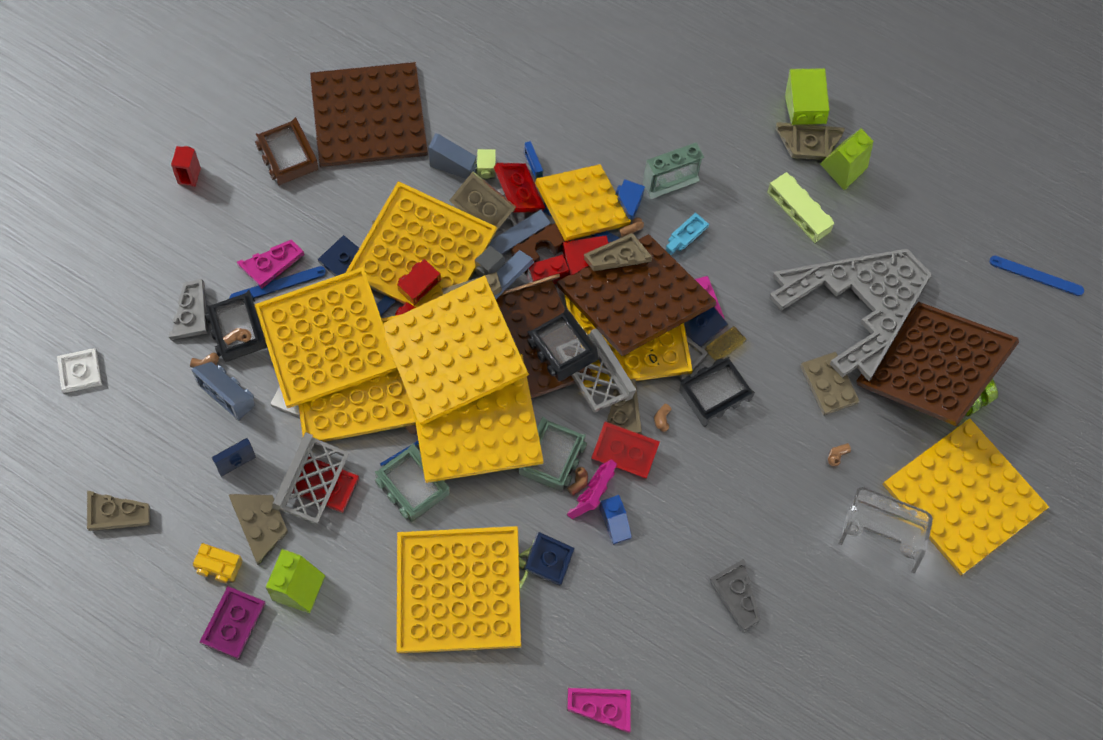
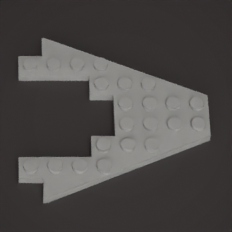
M908 249L776 271L773 273V278L779 283L781 288L772 292L769 298L782 311L823 284L835 296L851 288L872 311V313L861 320V324L871 335L832 359L830 365L842 378L857 368L869 381L929 281L931 273Z

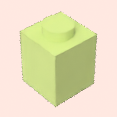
M477 149L478 176L484 179L495 178L496 149Z

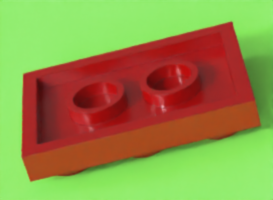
M496 163L494 170L507 200L516 206L513 212H537L545 209L526 163Z
M604 422L592 459L603 463L612 459L617 464L616 468L647 479L660 441Z
M316 460L319 470L330 466L328 463ZM313 462L304 465L306 475L317 471ZM342 469L326 507L343 513L358 483L359 476ZM332 470L321 473L324 482L334 478ZM318 474L308 478L311 487L322 484ZM305 479L298 481L295 485L298 492L309 489ZM324 487L313 491L317 500L326 496ZM310 492L300 495V497L314 502Z

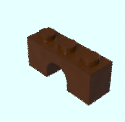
M556 223L549 224L540 233L531 235L524 243L515 245L512 249V257L520 250L533 258L534 263L539 262L540 256L536 252L537 250L545 248L550 250L555 256L562 251L563 242L568 241L564 240Z

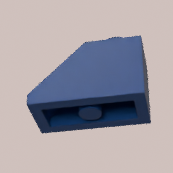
M624 179L622 186L618 185L615 195L618 196V200L628 219L631 220L630 224H632L644 195L645 186Z
M617 495L600 501L599 510L612 543L616 544L631 539L627 514L620 496Z

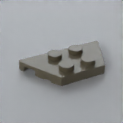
M776 123V130L791 158L824 160L833 152L845 131L843 127Z
M230 494L228 496L258 565L263 561L262 559L266 554L277 546V542L285 537L288 530L280 511L272 508L273 495Z

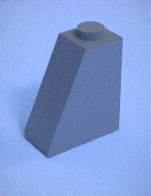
M435 133L429 145L430 167L465 179L473 171L477 173V156L440 134Z

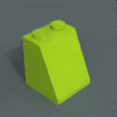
M825 68L789 70L785 100L791 125L827 124L829 101Z
M861 128L843 141L820 165L845 190L868 168L874 141Z
M282 549L266 589L272 601L310 613L325 575L301 555Z

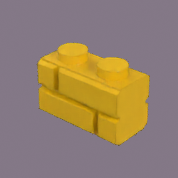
M202 543L194 559L193 567L197 570L196 573L201 576L208 577L209 574L215 576V580L227 583V581H235L243 560L240 555Z

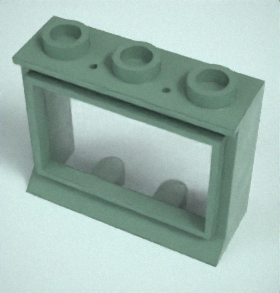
M697 142L646 160L643 185L651 199L700 181L698 174L704 156Z
M542 416L537 431L543 464L519 468V475L563 492L564 487H569L572 476H570L572 469L576 470L580 461L578 459L579 453H584L586 449V434L583 435L548 421Z
M413 443L399 456L378 471H375V482L381 490L384 488L387 491V497L391 503H396L400 507V514L405 519L409 518L411 522L415 521L450 494L449 486L444 480L425 483L421 454Z

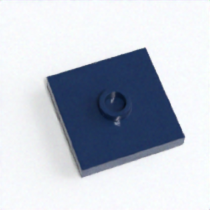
M343 235L318 258V263L334 276L344 274L358 252L359 247Z
M715 307L684 323L687 335L700 347H703L729 325Z
M245 438L214 455L212 460L222 477L256 458L250 441L248 438Z
M538 532L523 570L560 586L575 548Z

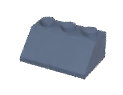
M209 362L191 369L198 386L238 421L255 406L254 395L248 389L243 390L237 379L228 377L226 370L222 366H216L213 362Z

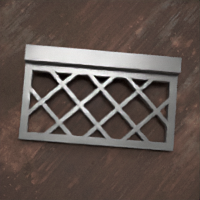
M597 329L591 330L588 336L597 347L599 361L601 362L600 367L590 364L585 367L584 373L576 372L571 376L593 412H597L624 399L625 401L632 399L636 388L602 334ZM578 339L556 348L563 363L572 358L566 356L563 351L567 349L575 351V356H577L578 352L586 351L579 348L581 343ZM587 368L598 371L597 377L586 375ZM600 372L608 374L610 381L598 379ZM583 380L595 382L593 389L585 387ZM597 383L608 387L606 393L595 390ZM610 388L617 389L621 395L615 397L608 393ZM593 395L603 397V403L596 405L592 399Z
M305 432L273 501L272 508L278 511H285L317 525L349 452L313 438V435ZM314 444L322 447L324 454L314 457L312 453ZM335 453L342 455L341 462L333 465L329 455ZM326 457L330 466L319 470L316 460ZM313 462L317 471L306 475L304 465ZM332 470L333 480L324 482L321 473ZM318 474L322 484L311 487L308 478ZM305 479L309 489L298 492L295 486L296 483ZM324 487L326 496L317 500L313 491ZM310 492L314 502L303 505L300 495ZM297 497L301 507L292 509L286 506L288 500ZM316 505L318 510L316 518L307 515L305 508Z

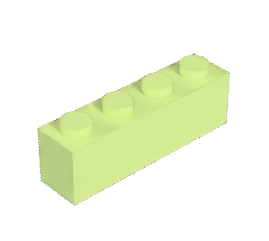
M785 172L770 183L767 193L814 243L831 232L834 226L832 218L826 215L820 205L812 200L808 192L797 184L794 177Z

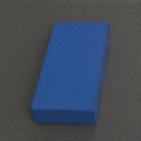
M531 141L524 144V154L536 181L537 178L543 177V169Z

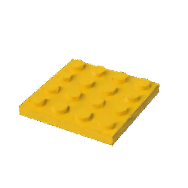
M601 164L537 178L535 181L565 241L625 227L631 223L618 200V196L615 195L616 192Z

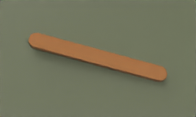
M560 274L504 291L500 296L560 278Z

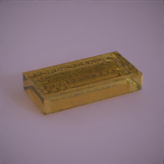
M733 326L706 346L705 350L715 361L720 358L724 359L745 343L746 338Z

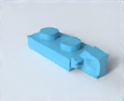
M694 213L671 234V237L668 239L670 243L666 246V251L670 255L676 252L677 249L682 251L709 227V223L697 213Z

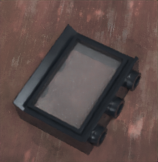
M250 290L245 294L216 304L206 305L208 311L205 313L206 319L209 324H212L213 328L210 329L213 340L217 341L215 350L218 357L222 356L225 362L268 348L254 306L255 299ZM236 328L247 329L251 332L252 337L248 342L236 340L227 345L223 339L224 336Z
M567 308L559 316L532 331L528 330L529 339L527 342L530 348L538 352L537 356L541 363H546L549 374L552 377L555 376L559 382L599 360L596 345Z
M730 357L716 360L711 367L700 369L693 377L687 376L681 381L679 388L680 393L703 427L707 426L711 418L715 416L717 418L722 417L727 409L731 407L733 409L738 408L741 401L747 399L750 402L755 393L750 389L731 362Z

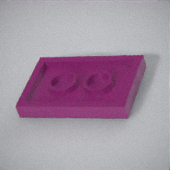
M227 586L200 640V644L239 659L266 604L265 601Z

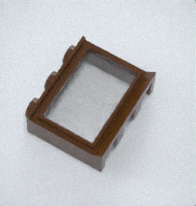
M296 117L291 122L260 134L256 133L257 141H255L257 150L259 152L262 151V160L265 166L269 165L270 177L272 180H276L278 186L319 170L317 158Z

